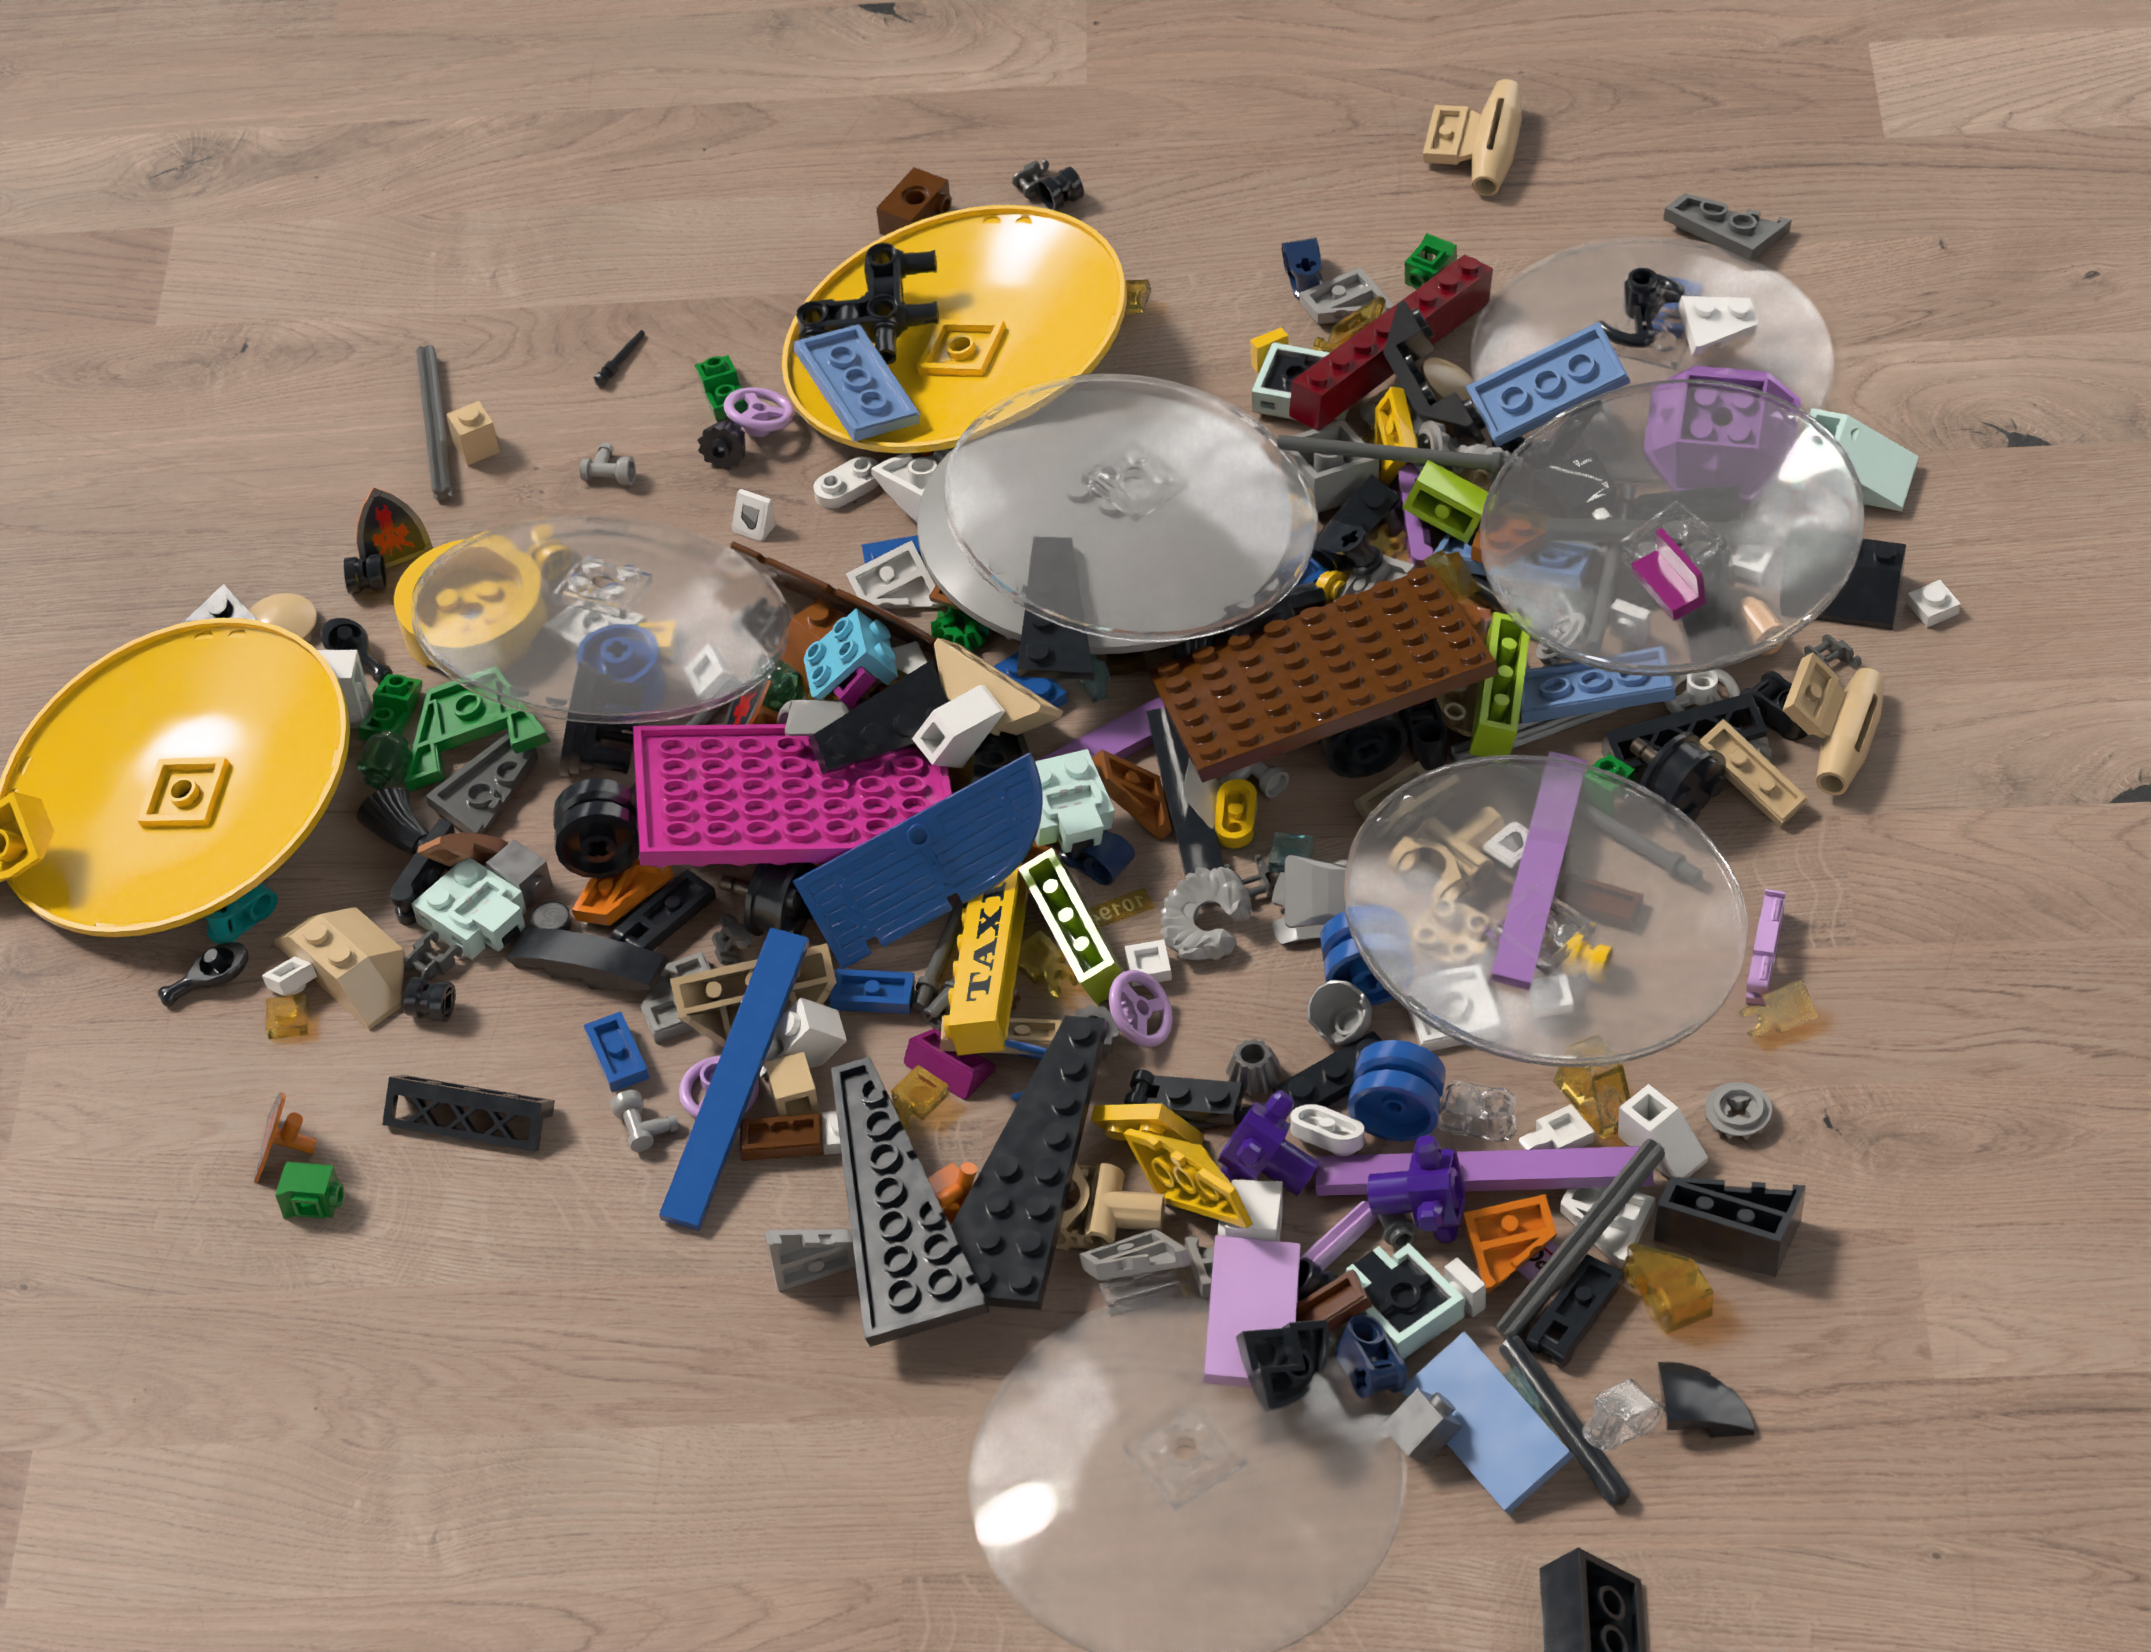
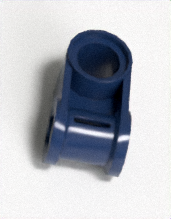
M1316 237L1281 243L1285 271L1289 276L1293 295L1299 301V293L1323 283L1320 273L1322 271V262Z
M1107 830L1103 831L1101 844L1071 851V853H1063L1062 848H1060V858L1066 866L1076 869L1104 886L1112 884L1135 857L1134 849L1126 839Z
M1358 1314L1352 1316L1335 1348V1357L1351 1381L1354 1392L1360 1398L1372 1397L1377 1391L1389 1390L1392 1393L1403 1391L1408 1382L1407 1368L1404 1360L1398 1355L1386 1335L1382 1324L1369 1315Z

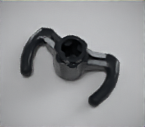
M1649 268L1634 269L1629 273L1628 280L1624 281V312L1634 320L1636 333L1622 332L1604 320L1597 322H1600L1609 341L1630 348H1647L1655 341V333L1652 326L1655 316L1659 314V310L1666 303H1678L1681 296H1685V288L1674 279L1656 274L1655 271Z

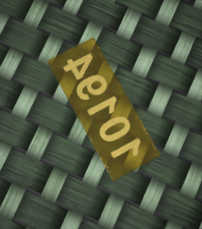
M1141 888L1092 906L1090 910L1099 926L1102 927L1155 906L1146 890Z

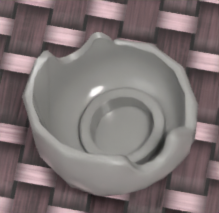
M1330 980L1319 986L1310 997L1307 1020L1320 1037L1328 1043L1347 1046L1361 1039L1372 1024V1006L1366 995L1350 982Z

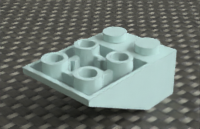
M1811 408L1794 458L1792 490L1804 493L1806 486L1814 482L1815 484H1820L1840 500L1902 511L1919 456L1849 415Z

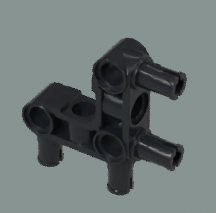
M878 243L871 246L866 252L864 264L868 288L865 296H861L860 299L842 301L826 299L802 304L796 313L799 326V340L860 324L871 342L875 343V348L887 365L894 363L897 358L896 339L902 332L912 326L939 324L937 301L905 304L903 279H906V275L938 272L935 250L904 253L903 250L900 251V249H896L888 243Z

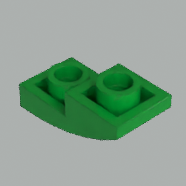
M728 355L710 357L702 363L695 364V370L716 421L729 418L724 411L726 397L733 391L742 388L739 384L737 371ZM744 399L739 400L734 405L740 414L748 410V404Z
M387 674L372 694L374 707L358 727L359 739L395 746L415 709L423 686L422 680L408 678L404 675Z

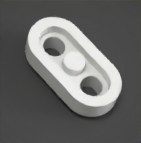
M857 457L820 476L814 483V494L817 504L826 509H836L872 491L879 483L872 476L871 468L879 463L870 457Z
M1303 1105L1294 1109L1290 1114V1127L1293 1136L1305 1143H1311L1328 1150L1337 1156L1353 1155L1365 1144L1364 1125L1356 1119L1320 1105Z

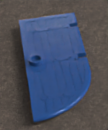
M1031 752L793 881L842 969L872 954L866 942L867 940L876 936L881 946L885 947L952 911L953 909L946 897L957 892L964 904L997 886L1016 870L1034 843L1042 816V784Z

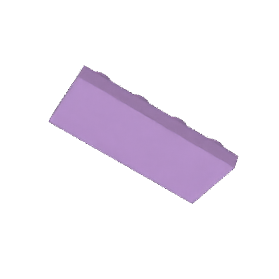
M1215 1235L1203 1383L1252 1388L1243 1366L1236 1336L1242 1331L1282 1328L1289 1322H1295L1300 1257L1299 1243Z

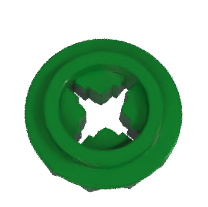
M949 608L948 612L938 611L936 620L931 622V635L933 637L960 644L969 651L981 647L989 638L991 631L990 628L982 625L963 611ZM956 623H961L964 627L966 626L965 634L958 627H955Z

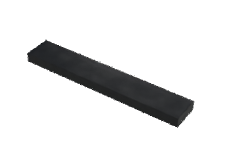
M1165 708L1146 710V719L1184 877L1186 879L1188 873H1195L1196 867H1203L1210 871L1214 868L1224 867L1215 828L1211 829L1183 796L1189 756Z

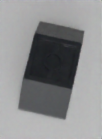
M1405 300L1398 303L1383 354L1418 416L1423 422L1430 420L1444 424L1445 433L1449 434L1452 438L1456 436L1460 440L1463 439L1464 441L1476 444L1485 442L1486 439L1480 430L1486 426L1469 398L1462 401L1457 392H1454L1438 402L1427 383H1424L1426 378L1415 361L1435 350L1429 340L1435 335L1418 307L1411 310Z

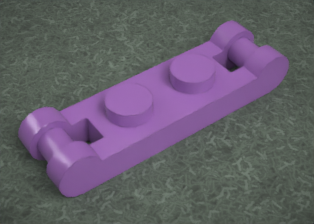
M1408 464L1402 466L1398 473L1401 514L1409 563L1415 564L1418 568H1428L1432 566L1433 560L1429 526H1422L1421 522L1426 521L1402 509L1421 473L1415 465Z

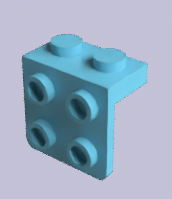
M857 608L847 617L839 619L833 629L820 641L812 643L805 653L804 664L811 696L816 700H822L859 666L865 668L887 686L898 677L895 665L896 656L891 648L889 639L891 634L888 628L877 619L872 621Z

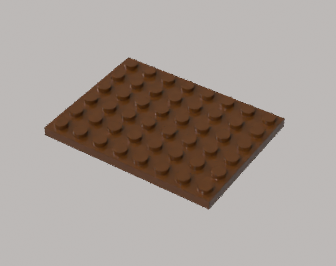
M1433 566L1414 569L1407 576L1393 581L1378 582L1366 591L1343 595L1335 602L1322 607L1307 608L1300 615L1285 621L1275 620L1265 625L1264 629L1258 632H1253L1250 635L1244 633L1239 637L1234 635L1224 643L1213 647L1204 646L1198 648L1193 652L1192 656H1186L1177 660H1165L1158 664L1157 667L1148 670L1151 682L1202 783L1499 674L1495 659Z

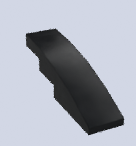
M530 927L523 929L507 955L514 967H545L552 978H583L590 989L652 990L669 962L666 955L629 943L592 934Z

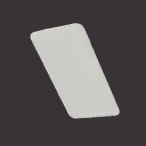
M1189 758L1183 796L1204 822L1213 829L1217 794L1220 785L1216 778L1202 783Z

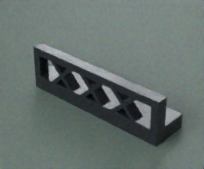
M1750 692L1604 732L1601 753L1603 758L1610 754L1634 768L1635 772L1646 770L1649 764L1641 758L1625 762V759L1636 757L1630 751V746L1637 738H1640L1649 747L1659 752L1667 742L1684 732H1692L1701 740L1723 719L1747 741L1766 737L1768 730ZM1753 723L1754 726L1752 728L1745 730L1738 729L1740 725L1741 727H1746L1752 725Z
M403 1074L392 1076L388 1079L382 1125L539 1151L543 1118L553 1116L555 1100ZM398 1095L411 1097L420 1110L409 1120L395 1117ZM422 1099L432 1102L426 1106ZM441 1102L448 1103L458 1117L448 1126L439 1125L430 1112ZM460 1106L471 1108L464 1113ZM479 1109L487 1110L496 1123L495 1126L485 1133L478 1132L468 1118ZM498 1112L506 1113L509 1115L502 1119ZM424 1116L428 1123L419 1122L418 1120ZM516 1116L532 1118L529 1140L517 1139L506 1124ZM462 1123L466 1130L455 1127ZM500 1129L504 1136L494 1135V1133Z

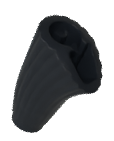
M396 787L376 791L365 799L357 812V820L362 825L396 848L413 856L429 834L415 817L411 809L409 791L405 788Z

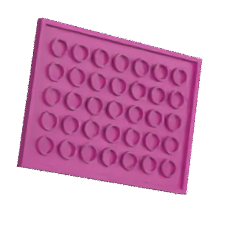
M786 724L633 726L640 865H651L653 867L693 865L702 867L709 864L744 866L749 863L785 865L788 863L811 862L813 864H825L952 795L948 768L946 766L932 765L920 748L915 746L822 774L808 740L811 736H786Z

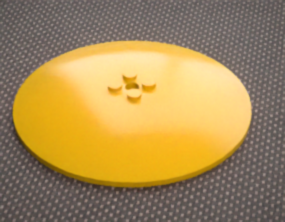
M989 205L966 208L929 217L902 227L862 248L833 270L804 302L826 299L842 301L860 299L861 296H865V293L868 292L864 273L866 252L875 244L888 243L896 249H900V251L903 250L904 253L935 250L938 272L906 275V279H903L905 304L937 301L939 324L908 327V330L902 332L896 339V361L887 365L920 413V424L853 442L794 352V341L799 340L797 316L793 319L783 348V380L793 405L809 425L823 435L855 448L886 453H920L959 447L984 440L1010 430L1047 410L1074 390L1098 366L1113 344L1124 319L1127 303V285L1124 272L1116 252L1101 234L1086 223L1054 210L1022 205Z
M214 618L173 625L130 641L100 658L69 681L36 715L19 739L0 779V800L11 792L42 799L54 830L43 860L14 879L6 880L8 885L21 901L39 917L72 932L100 937L141 936L166 931L208 916L233 903L272 875L295 853L313 831L335 794L344 770L350 736L348 706L337 676L325 658L311 644L298 635L276 625L243 618ZM189 788H191L190 792L186 796L178 798V796L183 795L187 792Z

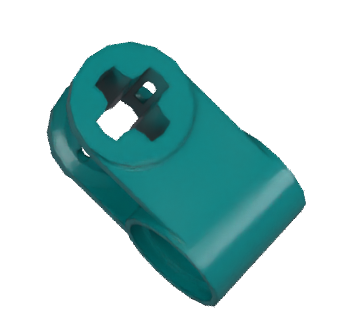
M260 883L233 903L205 916L204 918L208 920L206 929L209 939L216 944L237 940L240 935L273 913L278 903L277 894L264 883Z

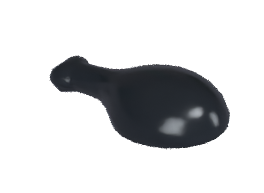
M333 618L323 624L320 637L326 650H357L361 665L372 674L373 680L379 684L387 674H393L389 665L380 663L371 654L367 632L360 624L347 618Z
M226 942L209 948L197 958L184 978L172 985L163 986L158 990L157 994L164 1006H171L179 997L193 990L218 987L231 982L246 967L249 958L247 948L239 942Z

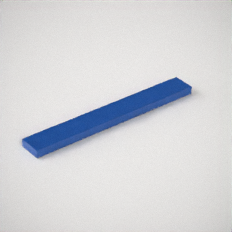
M770 927L660 1210L659 1217L662 1221L700 1231L809 947L808 937Z

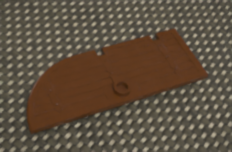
M733 541L731 543V549L765 579L814 601L821 598L837 611L845 614L846 617L857 608L872 621L876 619L881 621L888 628L892 636L907 643L917 641L920 649L936 655L934 648L936 638L904 619L839 588L835 589L830 584L770 557L766 558L761 553Z

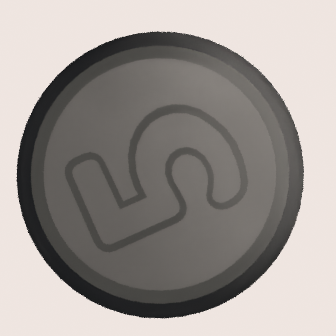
M549 901L542 903L534 909L531 915L533 928L570 931L572 926L570 911L561 902Z

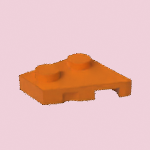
M1546 1194L1464 1212L1462 1217L1478 1276L1486 1284V1293H1490L1555 1240L1557 1235Z

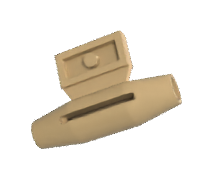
M1509 79L1498 81L1481 114L1470 110L1468 106L1434 105L1423 150L1424 163L1458 165V162L1472 158L1473 190L1482 196L1495 195L1499 191L1514 158L1522 123L1521 86Z
M1812 652L1801 659L1783 711L1808 735L1814 734L1823 738L1820 745L1816 784L1826 794L1841 795L1847 790L1866 760L1881 718L1885 680L1877 670L1861 668L1856 671L1843 691L1838 682L1839 676Z

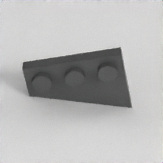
M1685 193L1665 208L1663 220L1677 226L1679 229L1688 231L1705 239L1710 244L1722 247L1736 256L1749 261L1755 259L1790 232L1792 221L1779 217L1778 222L1760 218L1761 212L1750 209L1746 213L1727 210L1726 203Z
M508 731L427 794L428 806L452 822L464 833L485 835L538 760L536 747L515 754L511 747Z

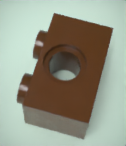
M913 167L876 208L879 233L885 236L920 220L947 213L952 204L948 180Z

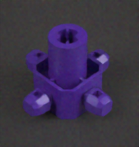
M1279 1090L1275 1092L1266 1102L1265 1107L1255 1102L1221 1151L1218 1162L1223 1164L1220 1170L1231 1184L1232 1180H1256L1263 1173L1273 1181H1283V1187L1297 1196L1316 1170L1319 1161L1285 1139L1291 1125L1285 1120L1293 1108L1294 1099L1284 1091Z
M1432 1135L1420 1136L1417 1138L1414 1149L1415 1153H1412L1408 1171L1369 1174L1367 1183L1369 1207L1373 1215L1412 1212L1416 1228L1432 1231L1434 1237L1440 1243L1453 1242L1457 1236L1458 1226H1461L1465 1206V1186L1458 1154L1455 1150L1441 1149L1439 1141Z

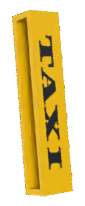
M1021 864L1004 881L968 901L967 908L962 909L964 929L963 934H959L957 937L959 959L953 962L955 984L954 988H949L948 992L950 1014L944 1017L945 1036L948 1040H953L957 1055L1005 1050L1004 1041L1007 1039L1029 893V887L1018 869L1022 866Z

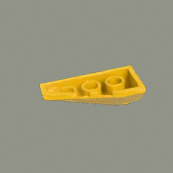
M11 792L0 800V882L14 879L43 860L54 830L40 798Z
M1130 1128L1123 1133L1153 1192L1165 1194L1166 1204L1244 1228H1248L1253 1224L1237 1190L1212 1161L1211 1156L1204 1147L1199 1144Z

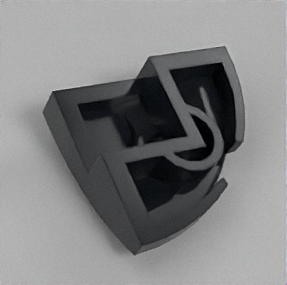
M1327 1320L1289 1322L1282 1328L1242 1331L1236 1336L1247 1377L1265 1412L1285 1408L1298 1401L1311 1390V1387L1308 1386L1315 1373H1320L1324 1370L1328 1358L1330 1340Z
M1658 1362L1661 1400L1664 1403L1667 1430L1709 1428L1710 1438L1754 1435L1755 1430L1750 1413L1743 1400L1732 1388L1727 1387L1721 1381L1711 1376L1710 1372L1701 1368L1676 1362Z

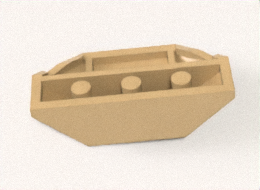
M940 638L936 639L934 648L939 678L946 698L953 700L978 685H985L1006 711L990 731L991 734L999 736L1001 731L1018 735L1060 719L1064 711L979 658L962 645Z
M357 907L306 917L274 939L275 945L290 959L295 956L312 963L317 977L313 980L368 1030H371L401 1008V989L405 960L404 949Z
M827 943L807 949L783 1014L800 998L823 1005L836 984V979ZM758 959L670 979L678 1018L724 1048Z

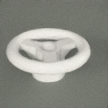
M1693 665L1682 668L1672 675L1675 689L1686 679L1687 687L1681 695L1676 696V700L1664 701V703L1673 714L1684 711L1683 707L1692 704L1706 705L1724 700L1717 693L1718 681L1727 688L1729 698L1739 696L1740 689L1734 678L1724 670L1709 665Z

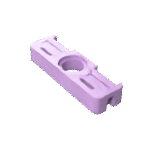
M1765 889L1751 967L1747 979L1745 1003L1762 1006L1767 1004L1783 921L1786 892Z

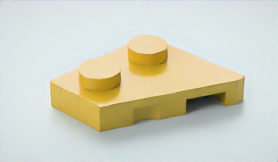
M1162 1103L1094 1105L1091 1121L1105 1131V1135L1109 1138L1126 1141L1127 1139L1123 1133L1130 1128L1202 1146L1204 1134Z

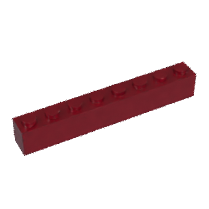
M1464 254L1400 302L1405 300L1411 310L1418 307L1435 335L1429 339L1431 344L1434 345L1489 304L1493 268L1478 261L1476 258ZM1398 303L1292 380L1290 417L1319 431L1395 374L1383 352Z

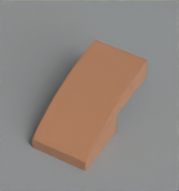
M453 833L440 836L419 846L418 854L449 867L468 858H472L481 865H486V862L508 845V842L484 834Z

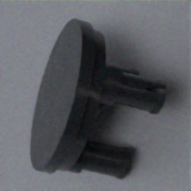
M580 662L566 722L559 775L569 777L570 774L580 775L581 769L593 771L594 768L621 772L628 775L632 750L627 751L600 746L598 742L606 739L633 746V734L623 733L622 730L633 732V726H639V722L606 717V712H602V706H605L607 702L634 707L640 710L644 685L610 680L611 676L599 674L598 669H592L590 664Z

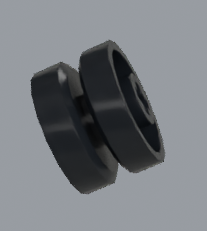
M1394 712L1318 740V743L1321 745L1329 768L1334 773L1347 778H1361L1379 773L1395 763L1405 751L1408 736L1399 714Z
M591 778L575 782L565 788L557 797L553 810L554 846L559 862L568 871L586 878L601 879L618 875L632 866L639 857L637 801L635 795L625 785L611 779Z

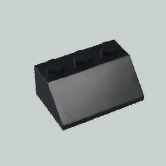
M1792 529L1786 558L1779 614L1893 630L1904 573L1906 544Z
M1579 1547L1539 1568L1544 1652H1646L1640 1578Z

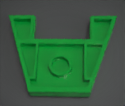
M494 665L427 690L404 784L409 792L445 780L441 752L505 729L509 731L511 747L515 754L549 743L551 740L500 667Z

